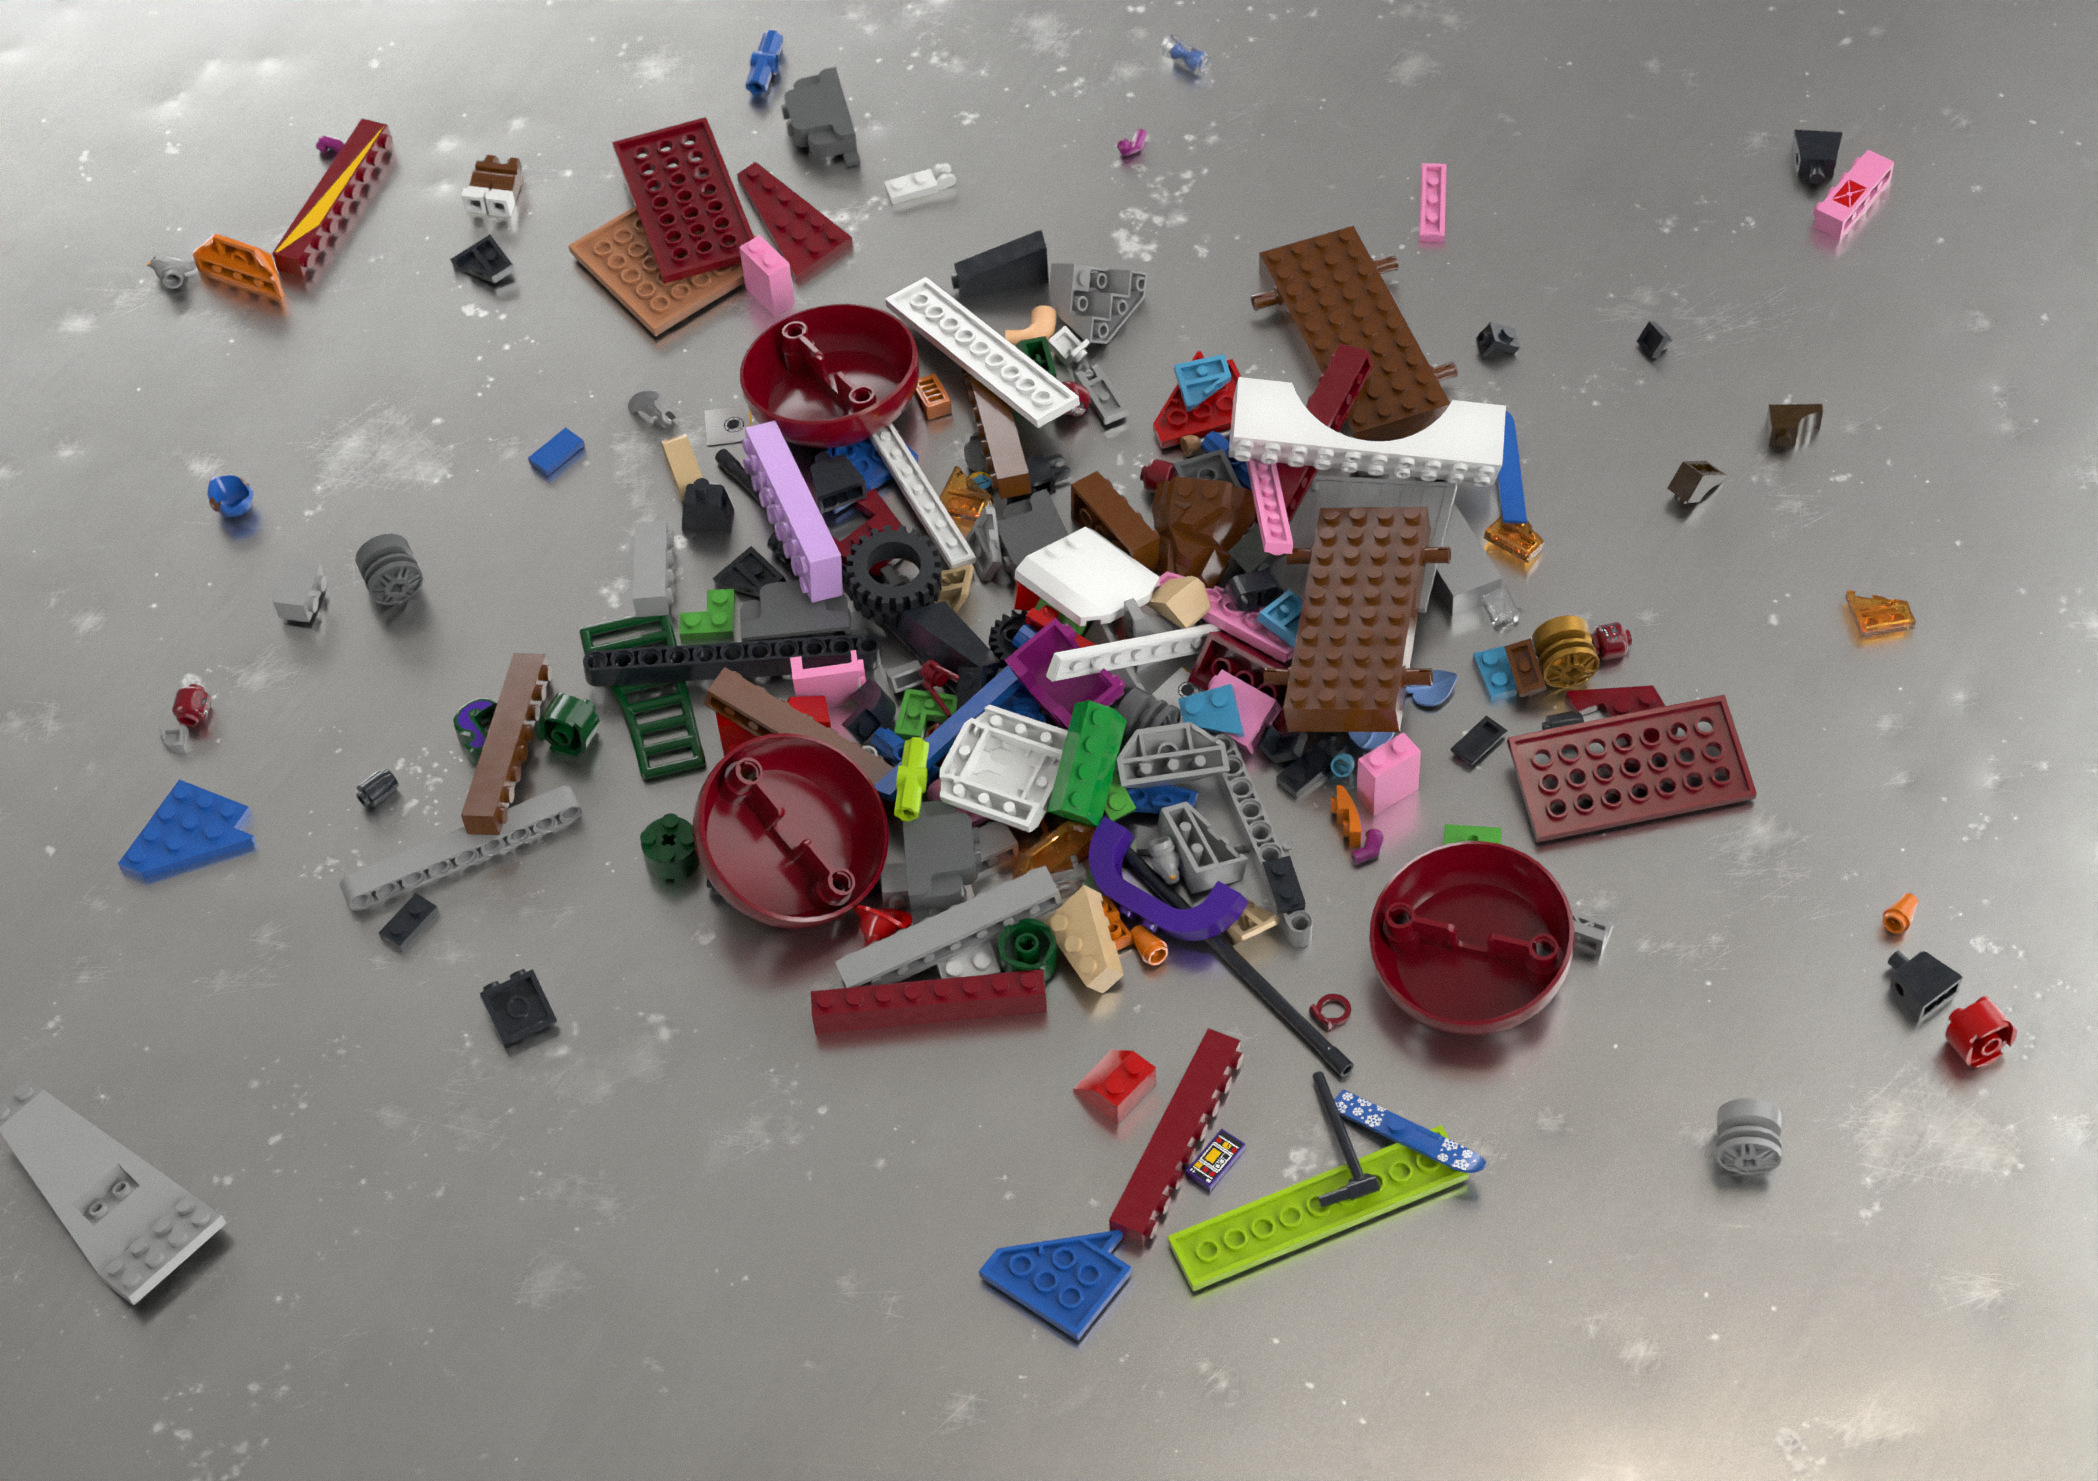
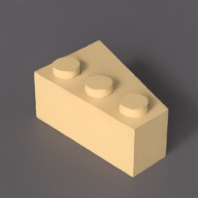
M1084 885L1044 923L1050 928V931L1055 936L1057 945L1084 984L1093 990L1105 993L1124 973L1115 942L1112 941L1110 936L1108 917L1104 915L1101 904L1103 902L1102 895Z

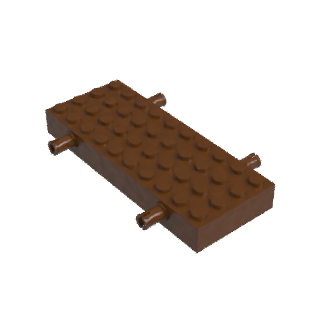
M1351 226L1260 252L1259 274L1268 291L1251 295V303L1255 311L1276 305L1317 386L1320 376L1325 373L1329 365L1331 355L1336 352L1340 344L1368 350L1373 368L1340 430L1345 436L1365 441L1382 442L1403 439L1426 429L1447 410L1450 401L1439 381L1457 377L1458 371L1454 361L1435 367L1429 365L1380 275L1399 270L1397 258L1393 254L1378 260L1372 259L1355 227Z
M1427 507L1320 508L1314 544L1311 548H1293L1292 554H1287L1288 565L1310 564L1292 664L1289 668H1265L1264 684L1265 686L1288 685L1283 708L1288 732H1400L1407 686L1433 685V669L1410 668L1425 566L1427 563L1450 564L1451 547H1428L1431 526Z

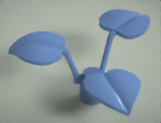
M1433 670L1432 686L1409 685L1406 688V693H1413V700L1419 705H1438L1450 695L1457 681V674ZM1349 732V736L1359 749L1374 750L1391 740L1395 732Z

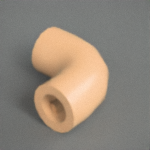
M1050 306L1035 307L1031 312V325L1021 330H1005V339L1014 346L1022 340L1046 336L1048 341L1054 335L1056 311Z

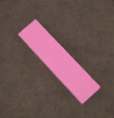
M1422 163L1419 242H1444L1447 164Z

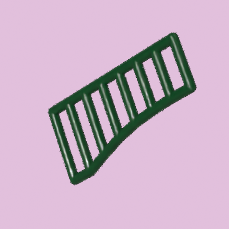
M670 614L649 617H636V615L585 626L580 629V637L585 655L591 651L631 649L665 641L666 646H677ZM655 621H660L662 631L597 646L593 645L591 636ZM686 681L608 686L623 714L643 779H651L705 765L706 759ZM671 683L676 684L678 692L629 704L625 696L628 693ZM676 704H681L683 712L681 715L638 724L634 715ZM686 725L688 736L644 745L642 738L644 734ZM691 746L692 758L650 767L648 756Z

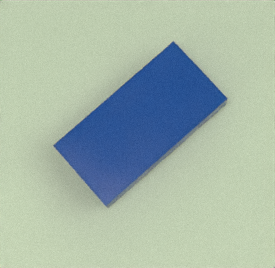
M565 427L529 456V463L548 476L584 447V441Z

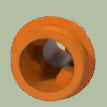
M1905 893L1897 902L1884 911L1882 923L1889 932L1900 934L1909 929L1915 909L1919 903L1917 897L1911 893Z
M1138 925L1131 930L1130 933L1132 934L1133 941L1145 963L1154 966L1166 959L1168 949L1167 944L1163 940L1146 930L1142 925Z

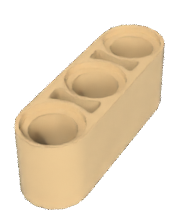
M686 434L661 441L664 456L681 501H684L686 485L694 484L695 480L703 478Z

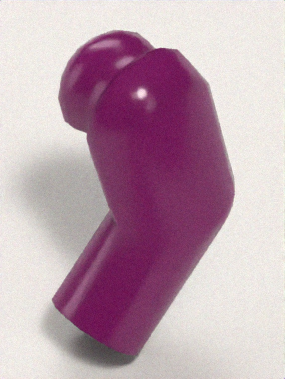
M1138 129L1133 141L1129 142L1128 139L1120 140L1117 143L1119 153L1129 156L1141 151L1148 133L1144 129Z
M325 135L319 137V141L316 143V148L323 153L327 152L328 148H331L338 154L344 146L340 139Z
M1369 829L1365 834L1367 838L1364 847L1351 852L1355 865L1380 855L1384 843V835L1380 830Z

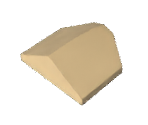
M972 564L941 571L942 588L938 602L945 601L956 613L969 595L974 570Z
M1193 576L1169 579L1152 594L1149 603L1145 604L1182 629L1192 627L1210 611V603L1205 585L1201 580Z
M1247 900L1249 904L1241 916L1224 933L1234 945L1277 925L1280 917L1272 911L1256 906L1253 901Z

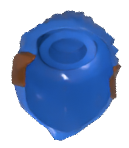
M224 475L211 478L207 494L209 504L215 512L232 518L240 517L250 510L254 492L251 490L250 485L245 483L242 478L235 475Z

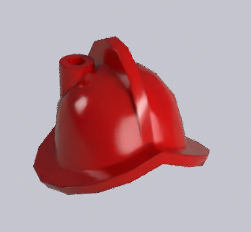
M856 905L853 908L854 912L860 917V928L867 947L874 941H881L894 935L898 930L907 929L913 922L911 914L903 910L893 908L872 909L862 905Z

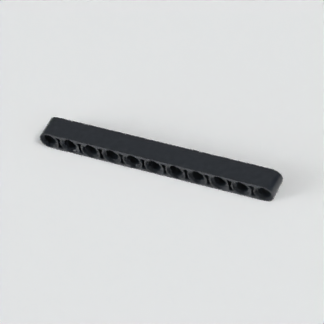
M873 634L598 650L591 651L584 656L583 667L586 682L591 686L602 687L715 680L724 667L741 674L743 678L792 675L790 661L792 657L801 656L803 669L851 663L852 650H856L857 660L863 659L864 670H872L881 664L882 654L881 641L877 636Z

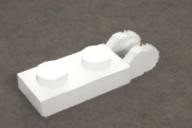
M942 163L935 165L932 169L884 181V187L891 203L895 205L955 185L956 178L953 174H950V165Z

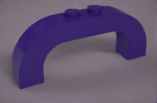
M1104 816L1094 832L1089 848V867L1094 881L1101 891L1119 906L1118 911L1131 920L1136 916L1142 920L1140 924L1151 932L1155 933L1158 929L1173 938L1185 941L1208 939L1232 926L1249 904L1241 893L1217 881L1207 898L1198 906L1190 909L1173 908L1124 880L1122 861L1135 839L1125 827Z

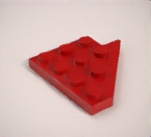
M1197 351L1192 361L1203 359L1202 352ZM1233 359L1227 360L1231 381L1189 412L1186 410L1179 385H1176L1153 423V431L1162 449L1180 444L1181 437L1187 435H1195L1202 438L1212 431L1216 433L1231 429L1233 398L1238 378L1241 377Z

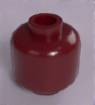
M1153 459L1148 466L1144 465L1140 473V480L1143 481L1144 489L1153 494L1156 493L1158 483L1165 480L1171 481L1173 477H1176L1173 463L1159 459Z

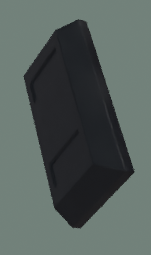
M1486 715L1450 751L1472 766L1508 730Z

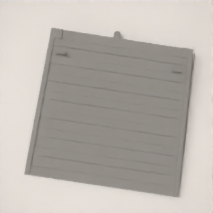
M1316 475L1289 524L1294 542L1293 548H1311L1314 544L1320 508L1427 507L1431 526L1428 547H1442L1457 491V483ZM1287 555L1275 560L1270 565V571L1275 575L1283 589V593L1291 590L1297 596L1304 599L1310 564L1288 565ZM1427 563L1425 566L1419 613H1426L1438 563Z

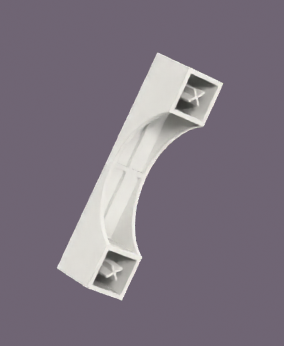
M1239 377L1233 398L1228 457H1234L1238 461L1253 459L1261 460L1265 464L1280 462L1288 463L1292 467L1309 465L1319 470L1337 468L1347 473L1365 471L1375 476L1384 473L1393 474L1397 478H1409L1412 476L1421 477L1424 481L1440 479L1447 480L1449 483L1461 484L1468 482L1474 483V485L1479 487L1494 485L1502 467L1506 406L1452 400L1447 410L1439 419L1426 429L1412 436L1393 441H1365L1338 433L1316 419L1301 402L1292 383Z

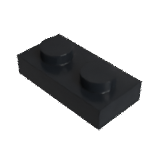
M958 667L957 711L986 685L987 668Z
M1285 856L1263 861L1262 869L1277 915L1304 909L1306 902L1291 857Z
M415 893L379 931L380 938L402 952L439 913L438 907Z

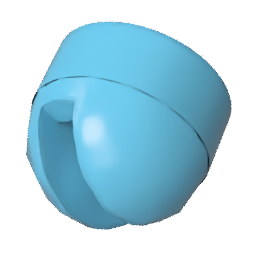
M1346 753L1336 755L1331 762V770L1338 777H1347L1354 769L1353 757Z

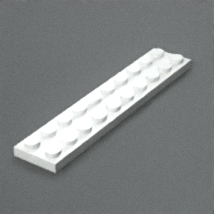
M927 277L885 299L888 309L1037 428L1080 405L1079 396Z

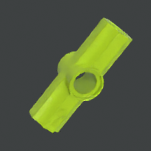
M919 737L905 740L902 765L898 766L894 816L899 817L902 821L911 822L919 818L922 793H925L928 772L926 766L929 743Z

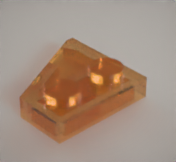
M958 466L954 467L939 497L950 516L972 521L977 520L984 506H992L994 503L992 496L984 489H981L972 478L967 477Z
M1502 515L1485 530L1483 537L1527 563L1543 550L1544 545L1543 539L1538 533L1533 531L1532 525L1528 520L1526 524L1503 523Z
M1846 591L1845 599L1861 638L1915 628L1916 621L1907 601L1886 599L1878 595H1872V599L1855 596L1856 591Z

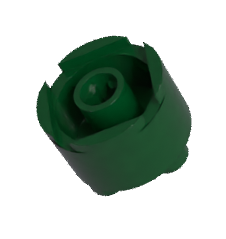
M562 692L557 693L536 724L538 738L542 743L545 739L551 744L549 749L559 755L577 757L579 753L586 751L600 727V720L595 712L596 706L588 699L581 700Z
M669 813L664 815L663 818L653 821L641 833V848L646 868L656 879L666 881L665 879L681 881L691 876L697 870L700 862L695 850L693 825L687 820L678 817L676 814Z
M1025 918L1012 926L1009 924L1000 933L998 951L1002 973L1043 969L1044 983H1046V980L1053 975L1057 967L1056 940L1048 925L1037 919Z

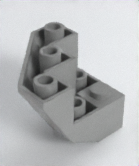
M1052 263L1049 289L1057 314L1084 340L1087 339L1092 343L1107 344L1145 298L1147 272Z

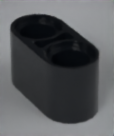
M1270 570L1237 575L1226 584L1227 593L1235 607L1240 611L1266 607L1284 594L1275 575Z

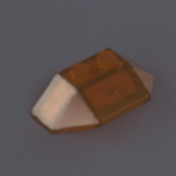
M1067 821L1051 832L1044 833L1036 843L1029 848L1022 849L1014 858L1012 880L1025 875L1032 869H1038L1046 865L1055 883L1089 858L1090 843L1097 828Z

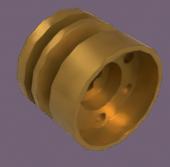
M1571 615L1555 617L1545 621L1532 634V644L1535 654L1539 659L1543 679L1547 684L1559 688L1576 686L1589 680L1598 671L1600 661L1592 644L1588 625L1584 619Z

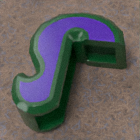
M481 698L465 704L456 712L453 719L458 740L465 747L467 757L474 765L478 764L487 737L483 728L491 724L497 703L492 699Z

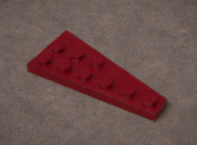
M756 161L737 174L739 184L747 198L754 205L758 217L760 216L763 225L774 245L789 263L796 283L853 244L852 236Z

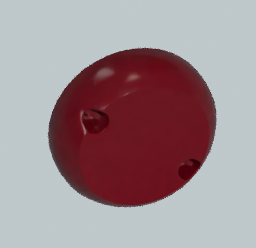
M857 304L818 306L794 313L778 321L761 333L751 344L740 367V383L743 397L756 421L760 424L776 421L786 442L817 449L853 445L889 427L903 413L911 401L920 375L916 343L906 325L895 316L883 310Z
M768 734L746 741L731 750L716 764L707 776L699 792L693 815L695 850L702 869L716 891L741 913L756 921L780 928H810L826 924L843 916L858 905L874 887L884 868L889 844L888 822L883 803L872 781L859 765L841 750L829 743L801 734Z
M1463 841L1449 843L1426 851L1407 862L1392 876L1380 893L1373 909L1369 940L1376 973L1385 991L1406 1014L1430 1028L1446 1033L1484 1035L1504 1031L1524 1023L1550 1003L1559 992L1569 972L1575 946V928L1567 896L1554 876L1538 861L1519 850L1498 843Z

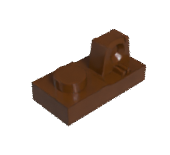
M1531 638L1504 646L1520 698L1538 695L1539 692L1547 690Z

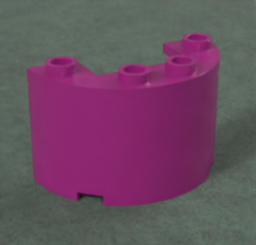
M1054 618L1010 655L1005 662L1051 719L1061 729L1068 731L1075 703L1090 700L1109 707L1124 694L1123 688L1126 685L1116 673L1112 675L1105 668L1100 673L1053 682L1047 678L1046 675L1054 653L1080 648L1074 639L1077 634L1068 623L1062 625Z

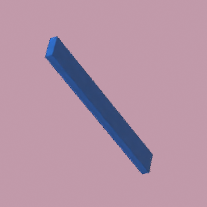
M1008 665L924 740L929 743L926 766L928 770L950 751L966 721L970 718L976 719L985 712L984 708L988 705L999 707L1023 685ZM902 761L874 785L880 798L891 802L896 800L898 766L902 765Z

